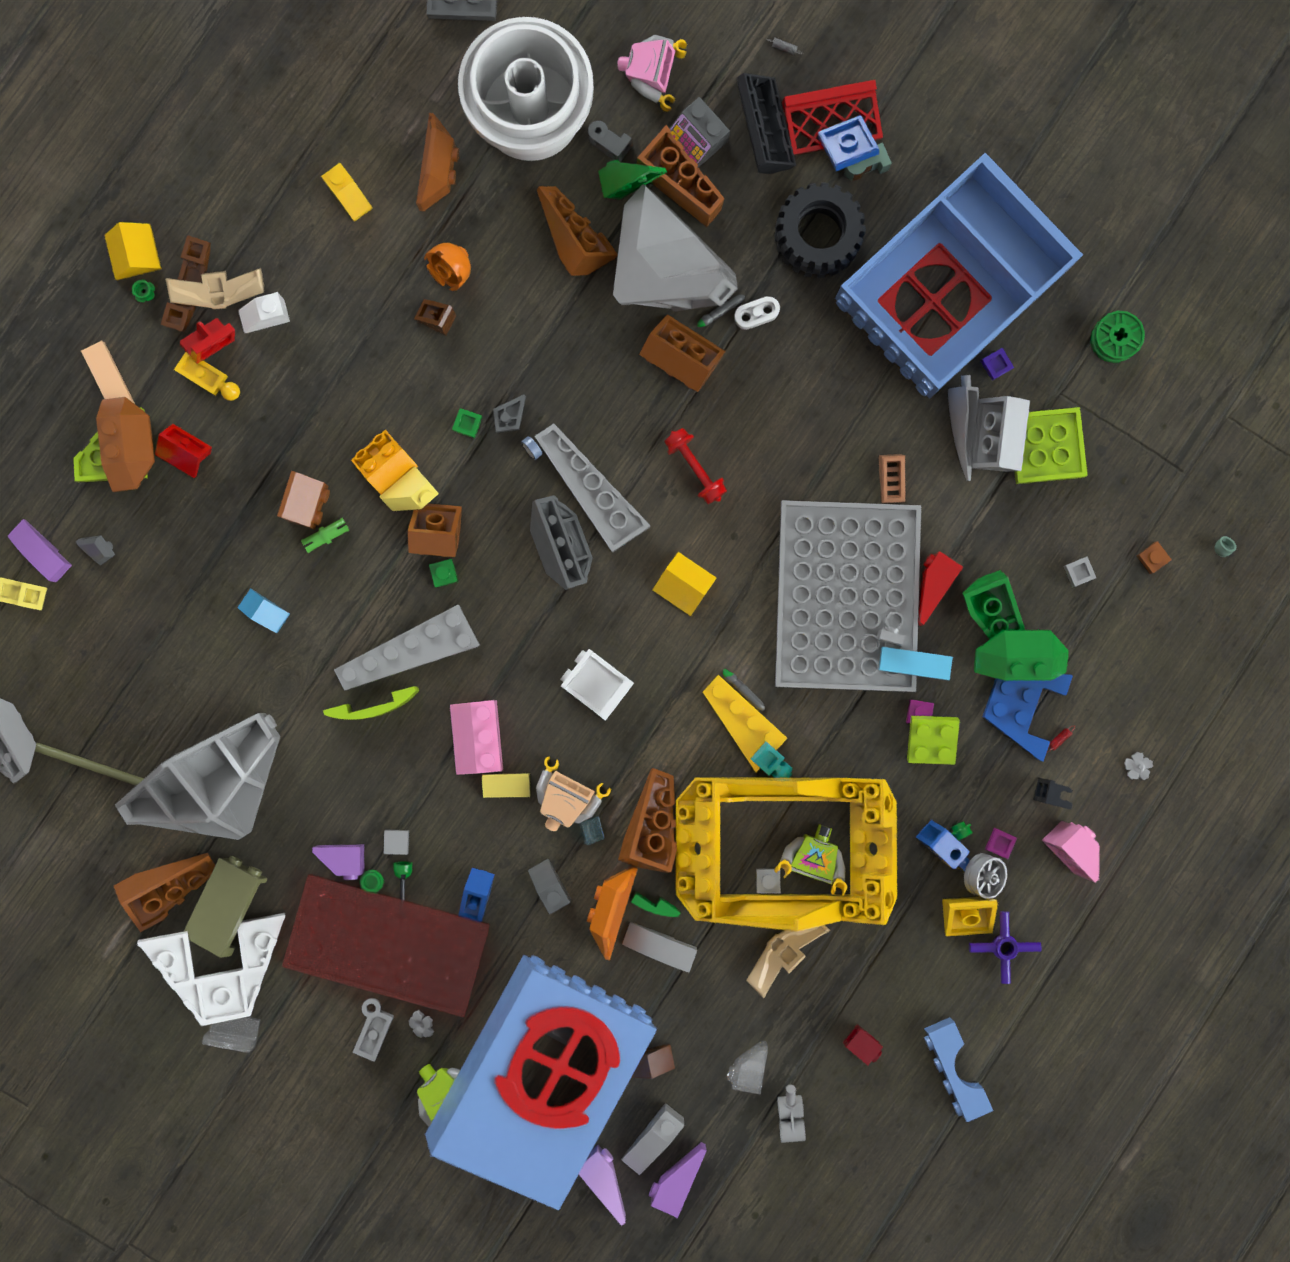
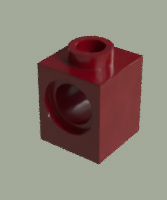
M858 1024L843 1041L845 1047L866 1065L876 1062L882 1054L881 1049L883 1046Z

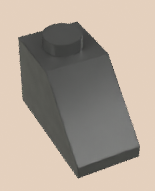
M549 858L528 870L536 891L549 915L571 902V897Z

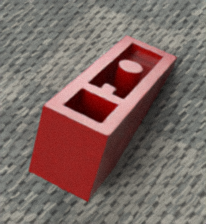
M940 551L935 553V555L930 554L923 564L926 568L922 572L919 594V626L925 624L963 568Z

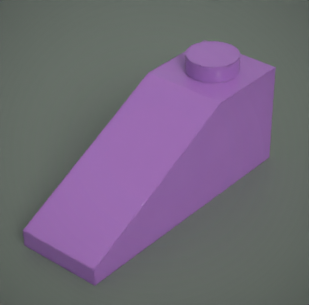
M699 1143L660 1177L658 1183H653L649 1192L652 1207L678 1218L705 1156L706 1145L704 1143Z

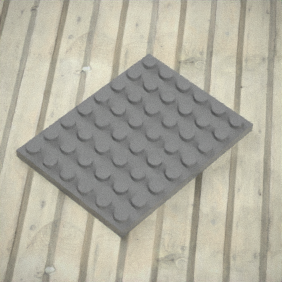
M781 501L775 687L916 692L917 676L878 669L881 647L917 652L921 505ZM886 627L900 630L899 634L905 636L903 644L897 646L876 640L878 630H885Z

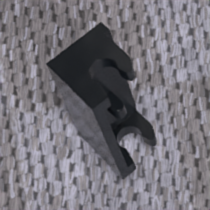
M1038 777L1033 800L1071 810L1073 803L1062 800L1060 796L1062 791L1072 793L1073 790L1067 786L1056 784L1054 780Z

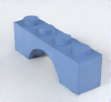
M949 1017L924 1028L927 1034L924 1037L925 1043L929 1050H934L937 1058H934L933 1061L938 1072L943 1071L946 1080L943 1081L947 1093L954 1096L956 1102L952 1104L958 1117L962 1115L966 1122H969L992 1112L993 1109L983 1087L979 1083L966 1082L956 1074L954 1066L955 1057L964 1043L955 1022Z

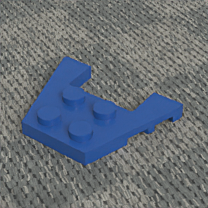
M1063 674L1053 680H1001L996 678L982 717L1014 740L1020 747L1028 751L1034 758L1044 761L1050 741L1028 734L1029 726L1042 689L1044 688L1066 696L1073 676Z

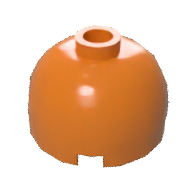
M448 242L438 244L424 256V260L428 258L429 264L426 267L432 277L442 286L445 283L451 286L449 289L451 291L458 290L470 275L471 265L468 253L464 248Z

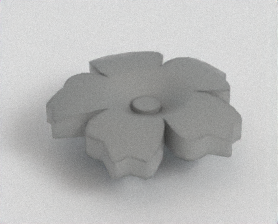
M1136 752L1131 756V759L1126 758L1124 762L1125 769L1129 770L1127 776L1130 779H1138L1140 777L1142 780L1149 778L1150 771L1148 768L1153 767V761L1147 757L1143 758V753Z
M419 1010L415 1011L409 1020V1026L413 1028L416 1036L420 1038L423 1036L431 1037L434 1032L431 1029L433 1019L430 1016L424 1018L423 1013Z

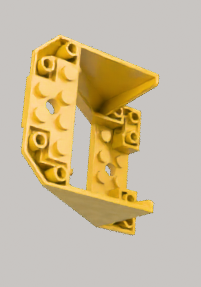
M694 778L676 800V896L694 920L801 931L838 921L878 925L887 924L897 899V802L886 779ZM720 802H850V894H844V896L842 894H720ZM697 842L701 846L699 855L695 852V844ZM872 842L877 846L876 855L871 854L869 850Z

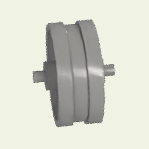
M984 853L975 855L969 861L964 873L966 889L971 894L985 899H992L1000 894L1007 879L1005 863L999 858Z

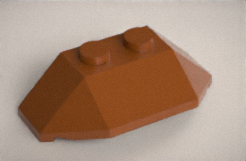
M429 113L416 200L419 211H425L450 192L451 184L454 185L456 179V171L453 170L454 162H458L459 148H456L454 139L434 113Z
M127 397L103 399L96 417L101 465L112 492L138 489L141 481L155 462L150 416Z

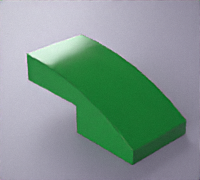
M636 891L631 898L633 904L654 914L678 917L681 913L680 909L662 897L654 904Z

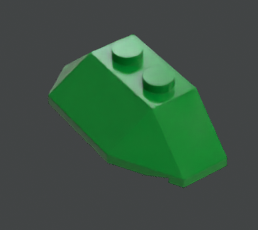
M1002 630L983 646L981 645L976 649L974 672L1001 680H1053L1067 672L1069 650L1051 630Z

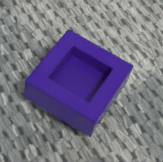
M1003 348L980 361L992 381L1014 368Z

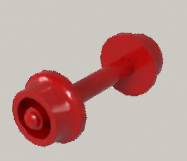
M684 428L678 431H671L670 436L664 441L668 447L667 453L671 455L679 450L705 487L697 496L703 498L707 504L721 501V496L727 492L723 484L724 479L720 478L713 483L686 444L694 438L693 434H688Z

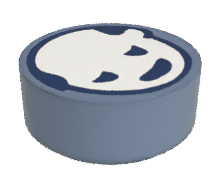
M527 436L521 441L526 452L534 460L542 455L541 449L531 437Z

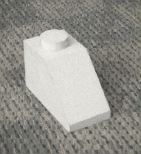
M278 292L254 298L238 310L244 333L290 322L285 301Z

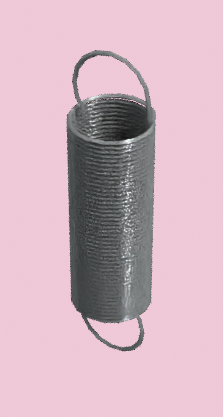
M774 38L772 47L792 55L795 54L797 46Z

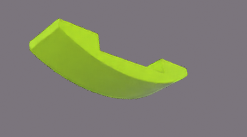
M418 686L392 692L394 702L352 712L350 704H345L323 710V713L329 717L347 720L377 717L401 707L419 692Z

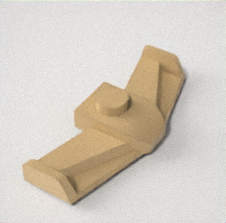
M261 268L227 280L226 271L204 273L201 275L202 283L171 278L165 279L170 303L208 307L213 310L224 309L229 305L264 293Z
M822 925L801 931L784 930L779 934H775L767 942L766 948L746 981L765 998L781 968L783 967L790 973L806 957L799 949L829 932V928Z

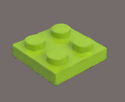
M911 716L907 754L908 763L955 765L960 722L958 717Z

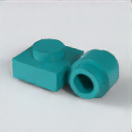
M766 741L751 757V760L768 775L771 774L775 778H790L793 768Z

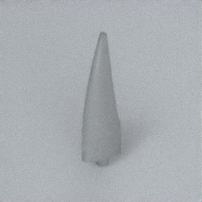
M971 375L961 376V387L948 389L951 427L959 461L966 480L971 481L973 443L979 413V388L971 387Z

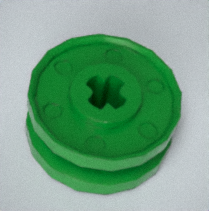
M1115 311L1107 314L1095 324L1091 332L1090 343L1093 351L1100 359L1109 363H1119L1126 361L1141 349L1144 343L1145 331L1142 322L1135 315L1127 311ZM1115 333L1119 334L1118 338H1121L1120 341L1116 340L1117 336H1114Z

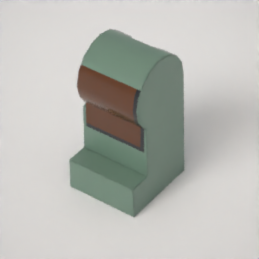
M883 142L877 145L879 148L878 155L844 168L845 176L855 181L859 180L863 174L878 169L880 174L887 172L892 163Z

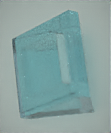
M599 816L579 823L585 845L605 839Z

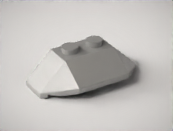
M0 699V772L8 777L12 783H15L29 773L36 743L15 706L10 702Z

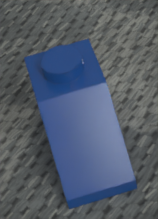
M471 869L463 891L459 918L481 924L495 874L488 873L485 870Z

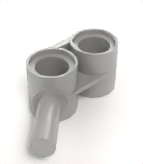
M794 1085L786 1087V1096L777 1097L781 1143L806 1140L804 1120L801 1119L804 1116L802 1096L795 1095L796 1088Z

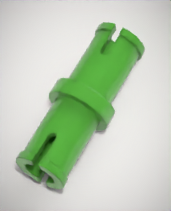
M340 518L325 528L322 526L316 533L302 539L303 546L313 541V544L305 547L306 551L310 553V551L325 543L330 544L332 539L350 531L347 525L337 529V527L345 523L344 519Z

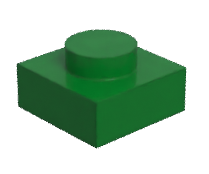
M460 408L452 430L475 439L483 417Z
M452 559L429 565L435 588L458 582Z

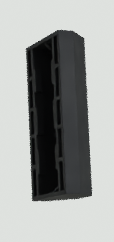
M741 74L737 77V85L758 173L773 174L795 167L796 162L776 79L755 74Z

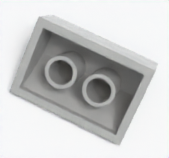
M1010 396L979 399V413L973 443L972 469L1021 471L1030 400Z

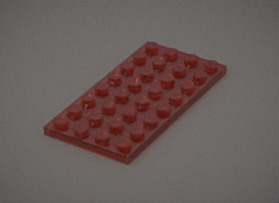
M309 874L282 967L465 1017L490 924L377 892H368L359 887Z

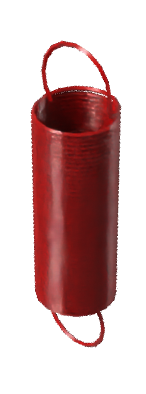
M1065 728L1050 742L1049 746L1055 751L1073 733Z

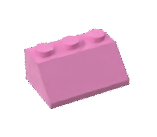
M497 700L450 705L456 775L502 771L503 761Z
M1061 821L1042 839L1050 850L1075 875L1095 883L1099 880V844L1094 840L1096 835L1087 826L1082 827L1079 824L1075 825L1073 822Z

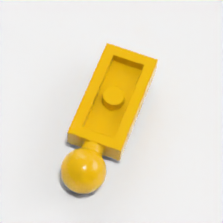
M187 352L184 353L174 369L215 396L219 390L222 396L229 401L237 399L240 395V389L237 384L233 382L225 383L228 378L226 374L205 361L196 364Z

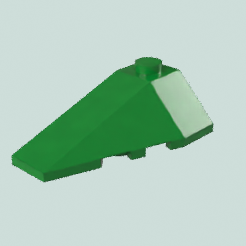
M1001 570L978 578L962 593L970 616L989 639L1002 630H1025L1009 578Z

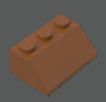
M667 314L649 334L639 355L644 357L649 363L663 369L668 375L683 382L688 388L698 392L708 380L725 351Z

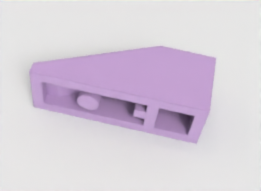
M597 1145L591 1150L579 1175L622 1226L625 1223L626 1214L612 1162L613 1157L606 1148L602 1150Z

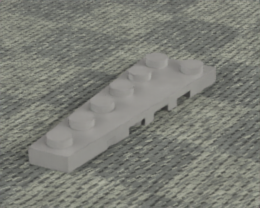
M552 424L535 436L612 553L650 528L649 523L622 497L555 424Z
M456 605L334 669L343 689L349 690L476 648L480 644L459 605Z

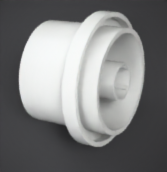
M534 17L507 19L482 32L468 48L462 60L458 78L460 101L465 116L473 129L489 144L498 148L503 153L520 160H541L563 150L585 122L593 100L592 69L580 43L573 35L559 25Z

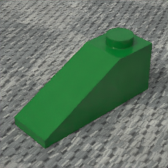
M619 160L608 162L607 166L598 171L604 198L622 199L638 190L643 184L646 185L667 173L666 168L620 163Z

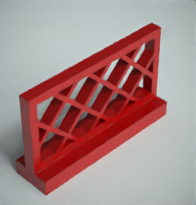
M876 80L784 97L782 107L783 111H785L793 154L800 155L825 150L822 143L816 137L822 128H829L825 123L831 114L841 122L848 120L853 111H856L865 118V122L868 120L875 125L876 134L872 135L874 140L882 139L883 134L875 92L877 89ZM870 98L872 109L867 115L857 105L862 99ZM845 103L852 108L846 118H843L834 111L838 104ZM822 107L829 112L823 123L812 116L816 108ZM801 112L807 117L801 127L792 122L791 113ZM808 119L820 126L814 137L802 129ZM799 133L811 140L805 148L797 149L795 139Z

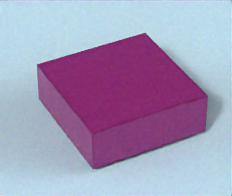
M994 828L985 849L1009 859L1017 838Z

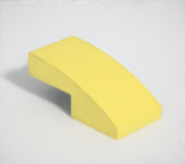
M0 577L1 602L42 610L47 591L46 587Z

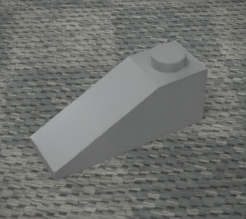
M665 1103L621 1160L640 1175L670 1145L685 1126L684 1117Z

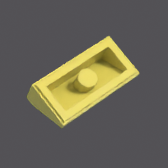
M530 773L482 774L483 798L530 797Z

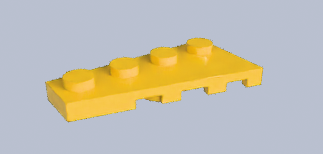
M719 675L703 691V694L753 770L757 772L760 767L751 760V757L765 741L777 750L787 737Z

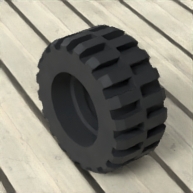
M821 182L819 187H816L815 183L808 184L805 190L803 187L795 190L794 195H789L779 211L775 225L774 239L777 242L776 249L779 255L783 254V262L786 265L791 263L793 271L799 273L800 270L804 271V276L811 278L812 274H817V278H825L826 274L834 276L838 274L840 269H846L850 262L855 259L863 243L866 226L863 225L865 216L863 212H859L861 208L859 202L851 200L853 195L847 191L845 194L841 192L842 187L835 185L834 188L828 187L829 183ZM813 213L828 215L836 221L840 228L841 237L839 242L833 247L826 249L814 248L808 245L798 232L800 220Z

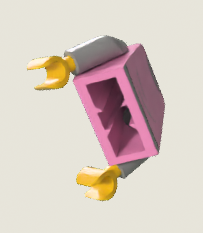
M653 35L641 43H634L629 57H619L618 69L619 71H626V76L631 81L632 87L641 95L655 103L660 102L662 110L669 112L672 108L667 106L664 101L669 100L674 103L675 99L670 94L665 96L661 94L666 92L674 55L677 58H684L686 51L679 48L685 49L687 43L683 39L674 43L672 39Z

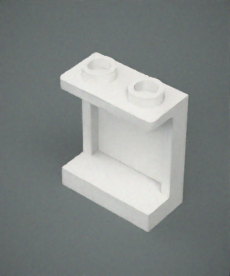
M590 649L587 652L582 650L575 659L577 663L572 671L568 669L560 679L563 681L561 687L606 720L634 683Z

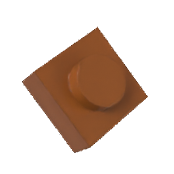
M1158 541L1137 555L1149 574L1155 573L1171 561V558Z

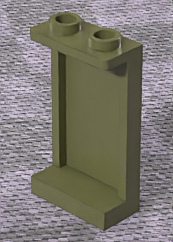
M234 856L218 859L184 932L188 931V937L191 942L220 958L232 956L235 947L231 943L259 885L266 883L268 879L261 875V870L252 866L248 868L242 865L243 861Z

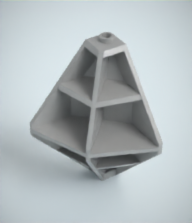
M643 184L624 205L613 296L621 305L637 304L669 308L673 311L716 305L721 306L737 289L736 274L655 193Z
M258 713L173 756L159 765L115 804L116 808L127 825L141 824L236 840L243 838L252 832L280 739V735L275 729L277 726L275 720L270 714Z

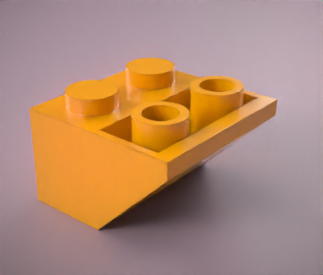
M386 430L376 435L369 445L359 450L355 457L351 459L366 480L381 495L414 466L418 467Z

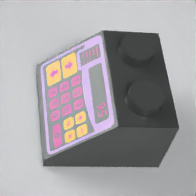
M700 97L683 110L670 127L673 137L677 141L679 140L684 147V151L691 159H694L698 167L729 141L730 130Z

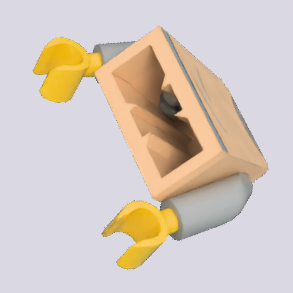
M549 756L545 759L546 769L541 773L536 791L538 803L542 805L540 812L548 817L545 823L546 828L551 831H557L560 824L570 827L573 823H581L592 817L602 803V797L608 796L611 790L609 788L606 794H601L599 788L603 785L601 783L596 787V795H593L595 791L557 771L552 774V771L559 767V761L557 759L555 766L549 767Z

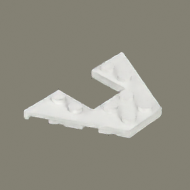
M285 913L243 920L238 928V937L243 968L195 977L188 931L138 940L137 943L153 962L152 964L158 968L171 988L180 996L185 1006L195 1015L200 1025L214 1024L251 1016L264 974L277 942L278 934L285 919Z

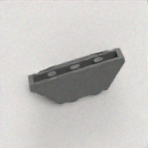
M554 495L534 500L532 502L530 532L546 574L565 590L587 583V576L593 557L577 515L565 504L558 501V498Z

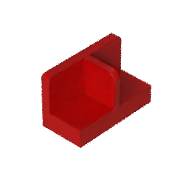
M217 318L206 325L198 322L197 330L180 340V345L194 362L198 364L235 341V329L230 323L224 326Z

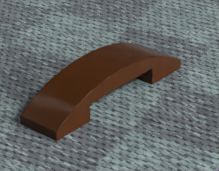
M187 235L180 257L184 260L178 280L202 283L201 275L207 272L210 242ZM167 302L160 325L184 332L196 306Z

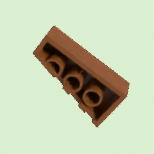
M666 125L638 156L636 164L666 168L667 173L650 183L707 227L721 211L724 197L709 178L703 175L698 168V164L684 151L683 145L673 137L671 130Z

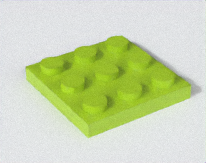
M1080 407L1029 412L1021 471H1015L1016 484L1087 477Z

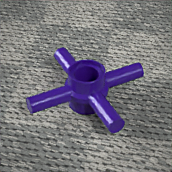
M1000 911V935L995 937L992 943H969V952H993L997 958L1001 959V983L1010 984V960L1014 959L1018 952H1041L1042 946L1041 942H1017L1010 936L1009 912ZM1004 942H1009V950L1001 953V945Z

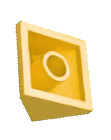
M119 222L105 234L116 280L161 269L150 224Z
M678 552L652 591L691 616L716 580V577Z
M982 897L942 899L946 936L993 933L998 905L997 900Z

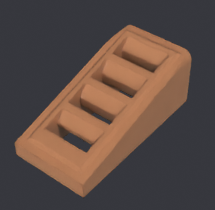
M879 455L881 503L905 502V455ZM897 462V466L887 467V463ZM887 472H898V476H887ZM898 481V485L887 486V482ZM899 490V495H887V491Z

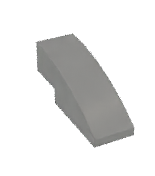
M630 922L622 945L688 973L697 953V947L675 940L674 937Z

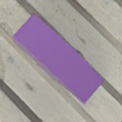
M25 519L8 535V538L22 555L48 581L57 582L72 566L58 553L59 550Z

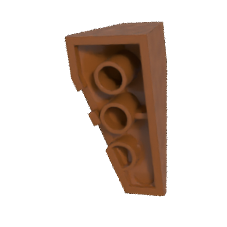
M539 186L537 188L559 258L571 276L588 275L617 257L618 254L608 239L601 232L597 234L589 226L591 222L586 217L582 218L574 211L575 205L557 187Z
M654 768L650 770L626 831L618 858L619 861L638 868L671 873L677 851V843L674 842L676 820H673V805L675 804L673 775Z
M205 853L134 874L114 885L120 904L139 931L142 932L168 916V911L174 905H180L185 901L184 896L192 889H198L210 878L215 864L209 854Z

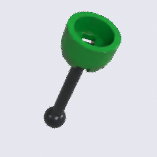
M398 861L394 862L393 865L394 875L400 879V910L397 913L400 919H404L407 916L405 911V879L412 874V862Z

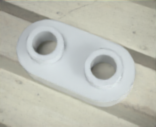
M764 297L741 305L735 312V323L741 329H751L773 321L779 314L780 305L773 297ZM769 307L772 312L766 314L763 309ZM748 315L750 320L743 321L742 316Z

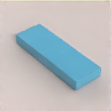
M881 647L878 670L950 680L953 657Z

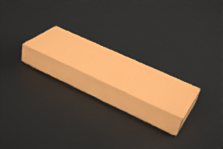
M100 341L82 350L81 352L104 398L127 397L134 403L105 342Z

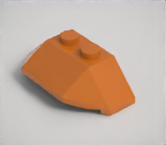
M633 865L604 880L602 886H597L594 899L598 900L595 909H590L587 922L591 923L589 930L604 958L609 961L638 867Z

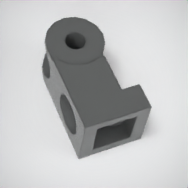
M594 121L589 125L590 143L612 160H619L621 162L632 147V138L625 133L620 138L608 130L607 125L602 121Z

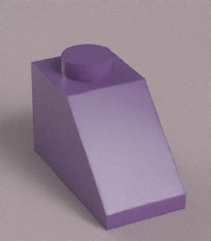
M317 845L312 848V852L336 876H343L344 880L358 879V875L364 873V845Z

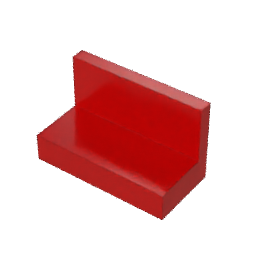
M171 424L159 434L155 455L195 478L200 462L211 454L212 447L178 426Z

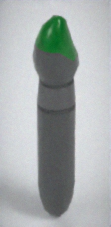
M737 295L711 313L704 315L697 323V326L704 327L711 324L712 321L741 304L745 299V295Z
M723 669V676L727 682L731 683L755 708L761 711L765 710L763 702L742 681L737 679L734 673Z

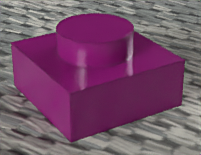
M909 700L906 723H910L911 716H932L934 703Z

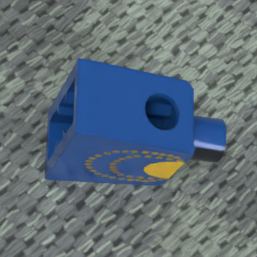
M930 820L916 838L952 869L958 868L960 871L965 872L966 866L970 861L966 857L969 854V850L946 828Z

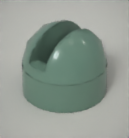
M1223 536L1216 542L1214 549L1220 557H1227L1236 550V544L1231 538Z

